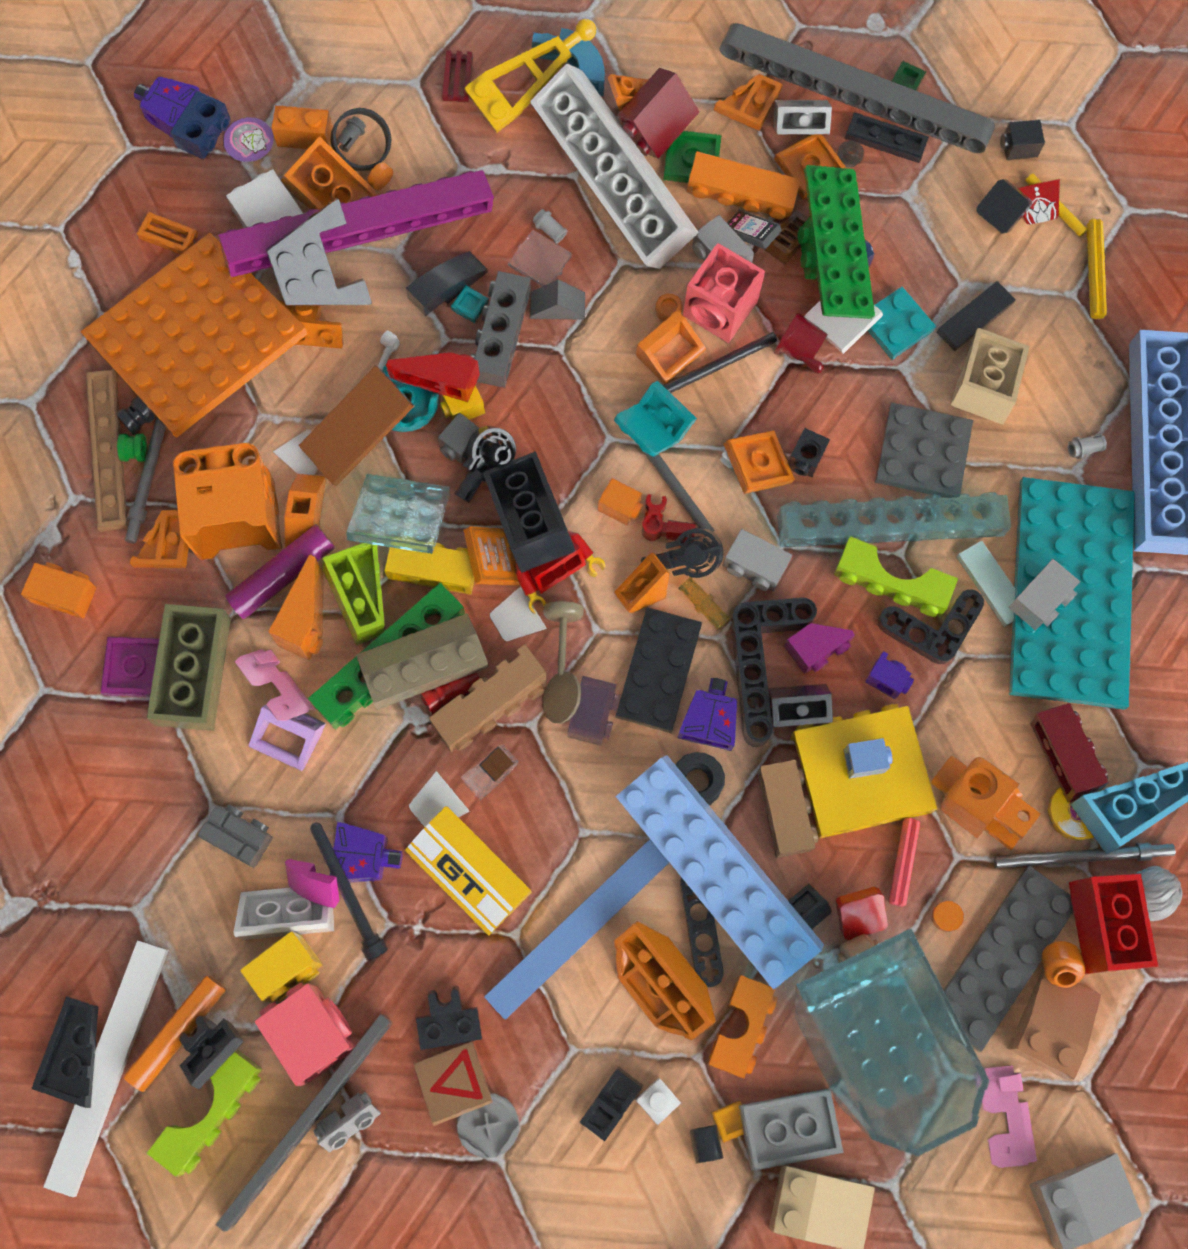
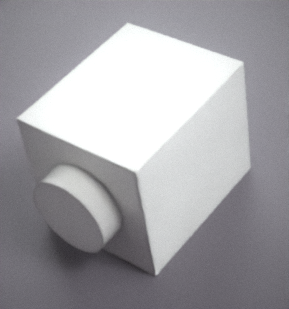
M660 1078L656 1079L635 1099L657 1125L681 1104Z

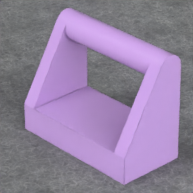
M264 705L261 708L249 747L303 771L326 723L307 714H302L286 721H278L267 705ZM269 723L306 739L300 757L261 740Z

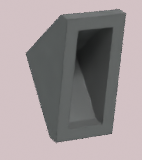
M558 279L531 292V319L585 320V292Z

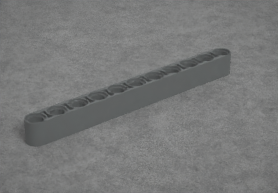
M739 23L730 25L719 48L721 54L730 60L973 153H983L986 150L995 129L994 122L984 116Z

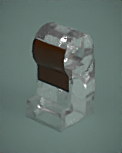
M501 744L473 769H469L464 773L461 779L481 801L518 765L519 760L504 744Z

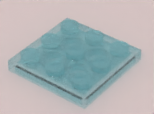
M367 474L346 532L347 540L433 554L449 500L450 487Z

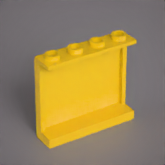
M891 704L882 707V712L871 714L870 710H865L853 714L851 719L842 720V717L838 716L833 717V722L825 723L824 725L814 727V724H806L796 727L797 731L792 733L790 739L795 741L817 824L818 839L896 822L905 818L931 814L937 810L908 706L899 708L898 704ZM884 738L885 746H889L892 752L893 762L889 764L890 768L885 773L849 779L843 749L851 743Z

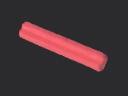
M905 818L903 820L889 903L899 907L905 906L907 902L920 828V821L913 818Z

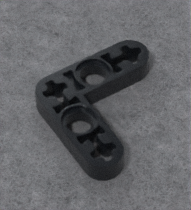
M976 590L963 591L956 599L938 631L895 606H889L881 612L878 618V626L882 632L939 665L946 664L955 656L983 609L984 599ZM969 598L973 599L975 607H971L966 615L961 614L966 606L965 601ZM891 615H895L897 617L895 622L898 624L894 623L891 627L887 624L888 619L886 617L889 618ZM957 620L961 622L963 632L960 634L952 633L948 628L949 621ZM905 622L909 623V625L904 630L903 634L899 633V631L902 629L901 626H903ZM913 628L920 629L924 634V641L918 643L912 641L909 636L910 630ZM947 638L951 640L945 649V652L948 654H944L941 657L937 654L938 648L936 647H940Z

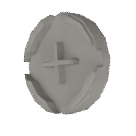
M490 1093L493 1103L460 1115L457 1119V1132L461 1144L469 1153L480 1158H494L506 1153L515 1143L519 1133V1117L515 1107L507 1098L495 1093Z

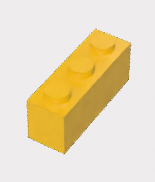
M401 537L400 540L392 538L384 570L387 579L435 588L441 582L448 591L472 594L474 576L467 548L459 547L456 550H452L436 542H429L428 545L417 543L415 539L409 537Z

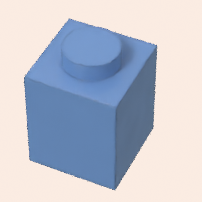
M884 738L851 743L843 749L849 779L885 773L890 768L889 764L893 762L891 749L889 746H885Z

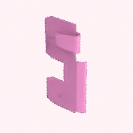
M263 649L240 656L235 661L252 686H261L272 682L281 693V696L270 699L266 704L278 721H286L309 712L308 710H315L287 671L279 672L275 667L280 661L272 650L264 652Z
M1013 1066L984 1068L978 1072L983 1110L990 1113L1006 1112L1009 1134L994 1135L988 1139L992 1164L1001 1168L1029 1165L1028 1162H1036L1037 1157L1028 1102L1019 1103L1017 1092L1024 1091L1021 1073H1014Z

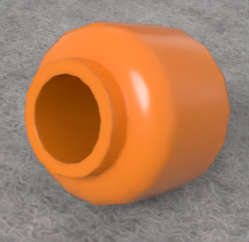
M1057 941L1049 944L1043 950L1041 955L1045 977L1051 984L1068 988L1076 985L1084 977L1085 967L1081 951L1075 944L1067 941Z

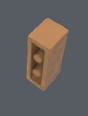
M795 760L760 766L757 774L776 858L811 852L815 849V843H818V834L815 825L810 826L808 814L811 813V804L809 797L803 795L801 785L805 784L802 768L797 767Z

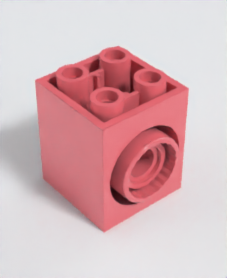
M717 243L687 285L683 316L729 343L757 304L765 271Z
M299 983L286 992L287 999L278 1004L275 1001L270 1003L259 1012L261 1017L254 1021L295 1086L307 1085L349 1055L356 1046L350 1036L352 1030L335 1003L329 997L325 998L318 986Z

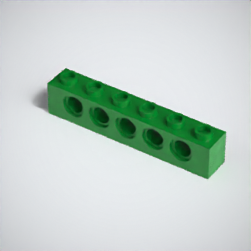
M440 582L360 653L434 626L426 623L430 615L436 614L441 617L437 624L464 615V607ZM357 656L308 698L311 704L335 730L339 726L345 727L354 719V713L362 706L366 708L373 703L367 684L361 682L363 673ZM342 692H353V697L349 702H339V696Z

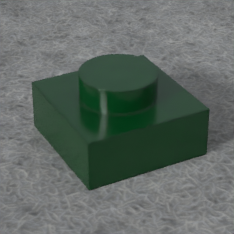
M902 61L891 81L917 91L925 77L926 71Z

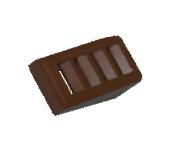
M796 210L780 226L782 231L764 250L786 265L801 247V243L798 242L797 238L798 234L789 228L793 227L798 231L801 226L795 223L796 220L804 224L808 217ZM785 233L788 234L790 237H792L793 239H795V241L793 242L792 240H790L789 238H787L784 234H785ZM779 240H782L784 243H786L787 245H789V247H788V248L785 247L783 244H781V243L778 242V241H779Z

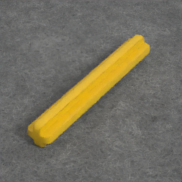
M1093 218L1087 223L1090 316L1092 319H1103L1107 314L1103 221Z

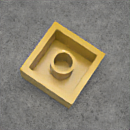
M291 931L240 971L261 1001L270 1003L277 1001L280 1003L288 998L286 992L300 982L306 984L319 974L317 969L323 964L304 937Z

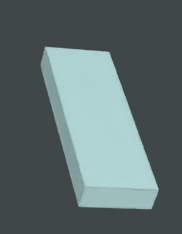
M983 541L959 553L957 559L1002 625L1006 627L1013 623L1014 612L1009 606L1015 601V588Z

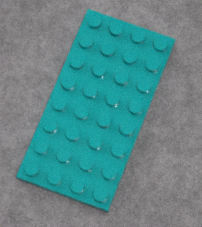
M1022 477L1020 480L1014 583L1015 599L1052 559L1076 577L1080 583L1073 589L1077 595L1066 607L1061 603L1055 609L1059 615L1048 626L1042 623L1035 631L1014 613L1009 695L1122 710L1129 707L1134 491Z

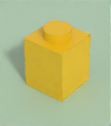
M476 385L468 403L442 395L443 402L440 403V407L445 418L451 417V420H453L458 413H461L470 420L485 414L484 402Z

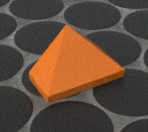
M651 552L614 593L629 613L636 612L666 599L670 573L655 553Z

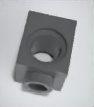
M458 413L438 436L440 452L449 460L456 459L462 464L467 458L466 449L468 441L479 427L461 413Z

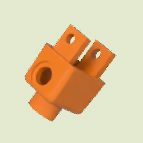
M951 755L931 781L933 786L946 795L940 804V808L947 816L975 838H978L983 831H986L1009 850H1012L1017 842L1026 835L1041 815V813L1021 799L1023 795L1018 789L1020 785L1018 782L982 757L974 758L966 766ZM971 789L976 790L978 794L974 793ZM1018 812H1025L1028 815V821L1024 822L1018 817Z

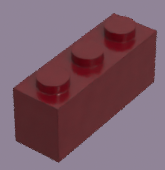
M1070 703L1036 714L1030 724L1067 802L1077 800L1090 793L1102 791L1109 783L1108 773L1095 755V747L1092 740L1086 737L1082 729V720L1078 712L1073 710Z

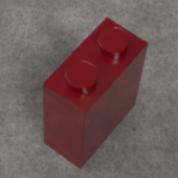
M659 67L618 113V117L623 123V130L633 137L636 142L635 145L644 156L650 155L659 159L700 111L677 74Z

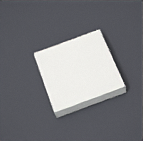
M819 301L804 317L828 334L826 339L844 354L883 314L874 305L875 316L872 319L823 316Z

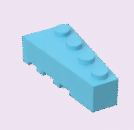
M1188 762L1145 777L1133 779L1130 782L1108 787L1102 791L1084 795L1070 805L1105 853L1109 854L1188 802Z

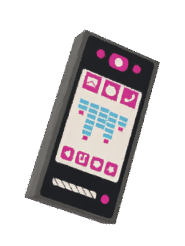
M740 209L727 222L744 242L766 249L782 231L780 224Z

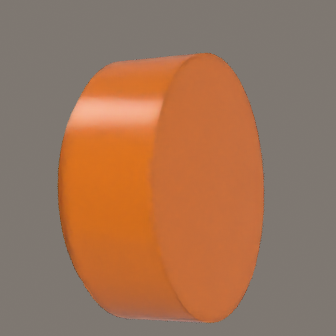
M385 162L377 164L368 175V184L375 190H381L392 179L393 169Z
M663 294L656 301L655 313L660 320L665 321L677 310L682 314L683 303L675 294Z
M943 901L934 907L932 921L939 930L952 932L963 924L964 913L957 903Z

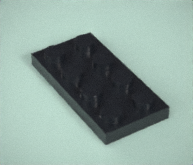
M649 607L646 608L615 718L672 734L702 622Z

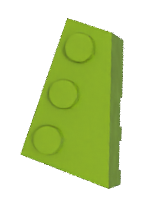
M374 538L322 559V571L356 646L377 638L384 632L385 623L377 538Z

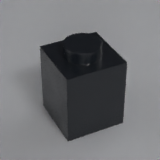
M1040 119L1009 122L1004 134L1000 138L1001 149L1005 150L1007 160L1036 158L1045 144Z

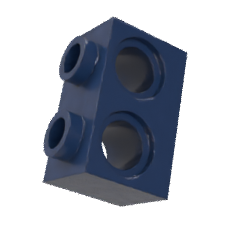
M197 91L170 132L176 147L204 160L208 153L214 150L217 139L222 131H225L229 126L231 118L225 103Z

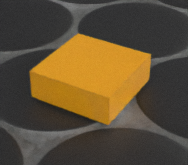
M740 1100L711 1112L723 1143L744 1135L739 1105H742Z

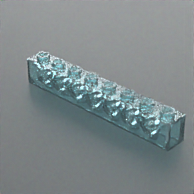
M988 492L975 497H969V494H957L952 498H941L940 495H931L924 499L913 500V497L905 496L895 501L873 498L868 502H857L855 499H847L834 504H829L828 501H816L812 505L790 502L780 506L777 514L780 548L846 544L850 536L866 543L1005 536L1011 528L1007 495H997L995 492ZM976 510L980 512L983 519L974 517L971 511ZM943 512H950L955 520L947 519ZM915 513L923 514L927 521H919ZM886 515L896 516L899 522H890ZM866 516L870 519L871 524L861 523L858 517ZM830 518H839L843 525L836 526L832 524ZM810 519L814 522L815 526L806 527L801 520Z

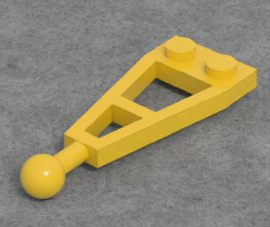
M582 19L577 23L575 32L563 41L557 36L485 71L464 88L496 133L515 120L530 104V101L571 57L569 49L581 40L590 41L596 35V25L590 19ZM556 49L560 55L542 73L533 60ZM525 64L536 79V82L512 108L492 80Z

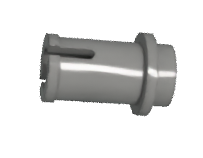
M542 209L533 219L535 228H541L556 244L567 234L568 230L551 217L550 211Z
M1102 433L1086 438L1074 437L1072 441L1068 442L1067 449L1072 458L1081 459L1086 454L1105 451L1107 442Z

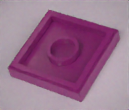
M107 637L100 693L106 696L150 697L159 639Z

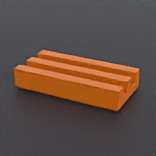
M151 212L147 213L136 233L139 239L180 255L194 245V238L197 239L199 236L197 230ZM150 222L156 223L163 227L187 235V237L184 238L179 235L173 234L168 230L160 229L158 227L150 225Z

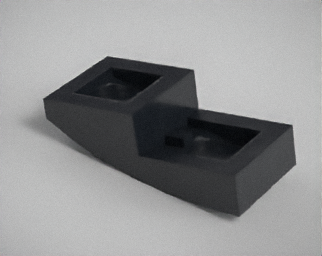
M618 1066L580 1123L605 1142L643 1085Z

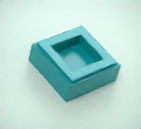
M465 285L451 305V310L475 323L483 312L484 305H488L489 298Z

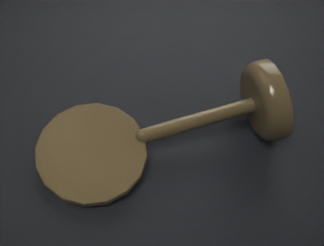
M557 601L545 604L543 609L544 616L547 619L560 622L558 674L554 675L548 682L543 697V708L547 719L552 723L563 724L569 721L576 713L581 698V688L577 677L570 672H565L567 623L580 620L584 615V607L578 603Z

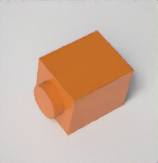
M611 478L598 501V511L628 526L631 519L636 520L644 505L641 504L642 493Z

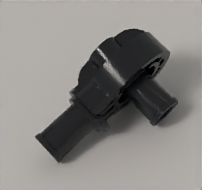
M484 426L471 435L466 449L467 459L462 465L467 469V474L454 494L470 503L480 484L486 481L483 472L515 459V441L507 431L496 426Z
M694 528L683 532L676 541L666 543V549L681 546V548L656 554L666 569L686 566V568L672 571L674 576L685 574L689 577L700 578L710 575L718 569L723 560L724 551L723 545L715 533L705 528ZM692 533L704 534V535H706L707 537H709L710 539H708V538L705 537V538H703V540H702L703 542H701V541H693V540H695V539H696V540L702 539V536L692 537ZM715 556H716L715 562H714V564L712 565V567H711L710 569H708L707 571L702 572L700 569H703V568H706V567L709 566L708 563H706V564H703V563H705V562L707 561V559H708V562H709V563H712V562L714 561Z

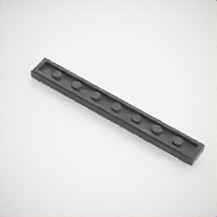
M380 1014L216 1223V1226L223 1232L234 1228L391 1027L392 1021L388 1017Z

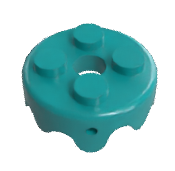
M385 365L382 371L390 379L387 367ZM390 379L403 394L407 393L412 396L410 402L414 405L392 430L410 432L428 424L438 409L439 394Z

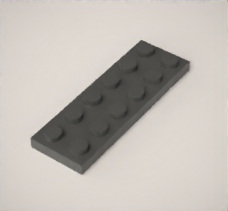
M1027 866L928 1015L975 1050L982 1052L1042 961L1041 955L1043 950L1055 941L1074 912L1071 895L1031 866Z

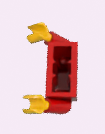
M568 531L576 550L575 552L522 573L516 562V578L524 595L530 599L529 609L533 614H536L532 608L533 602L540 601L543 607L546 604L545 600L538 596L536 591H539L541 594L584 567L586 565L585 560L588 563L587 573L591 577L597 576V572L592 568V564H598L602 570L605 569L604 560L599 557H593L592 549L580 534Z

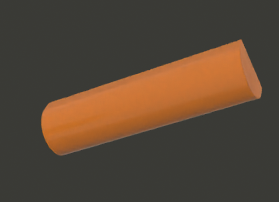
M211 975L205 976L126 1072L123 1079L136 1089L144 1092L182 1046L179 1039L180 1035L185 1033L189 1037L198 1026L196 1018L198 1016L205 1017L227 989Z

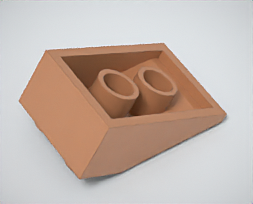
M1042 969L1008 1046V1050L1063 1079H1075L1088 1049L1101 994L1080 983L1068 988L1053 985L1046 979L1044 969Z

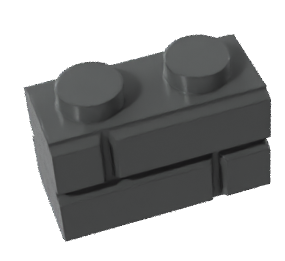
M229 804L225 809L219 805L215 806L208 817V821L205 822L200 830L198 837L250 867L255 868L273 839L270 834L266 833L269 827L254 818L251 823L241 818L243 812Z

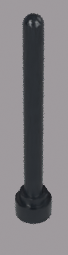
M314 822L310 826V831L332 876L337 877L338 889L363 938L361 941L363 945L361 951L366 960L374 959L385 953L388 947L383 937L379 938L378 933L374 934L322 825Z

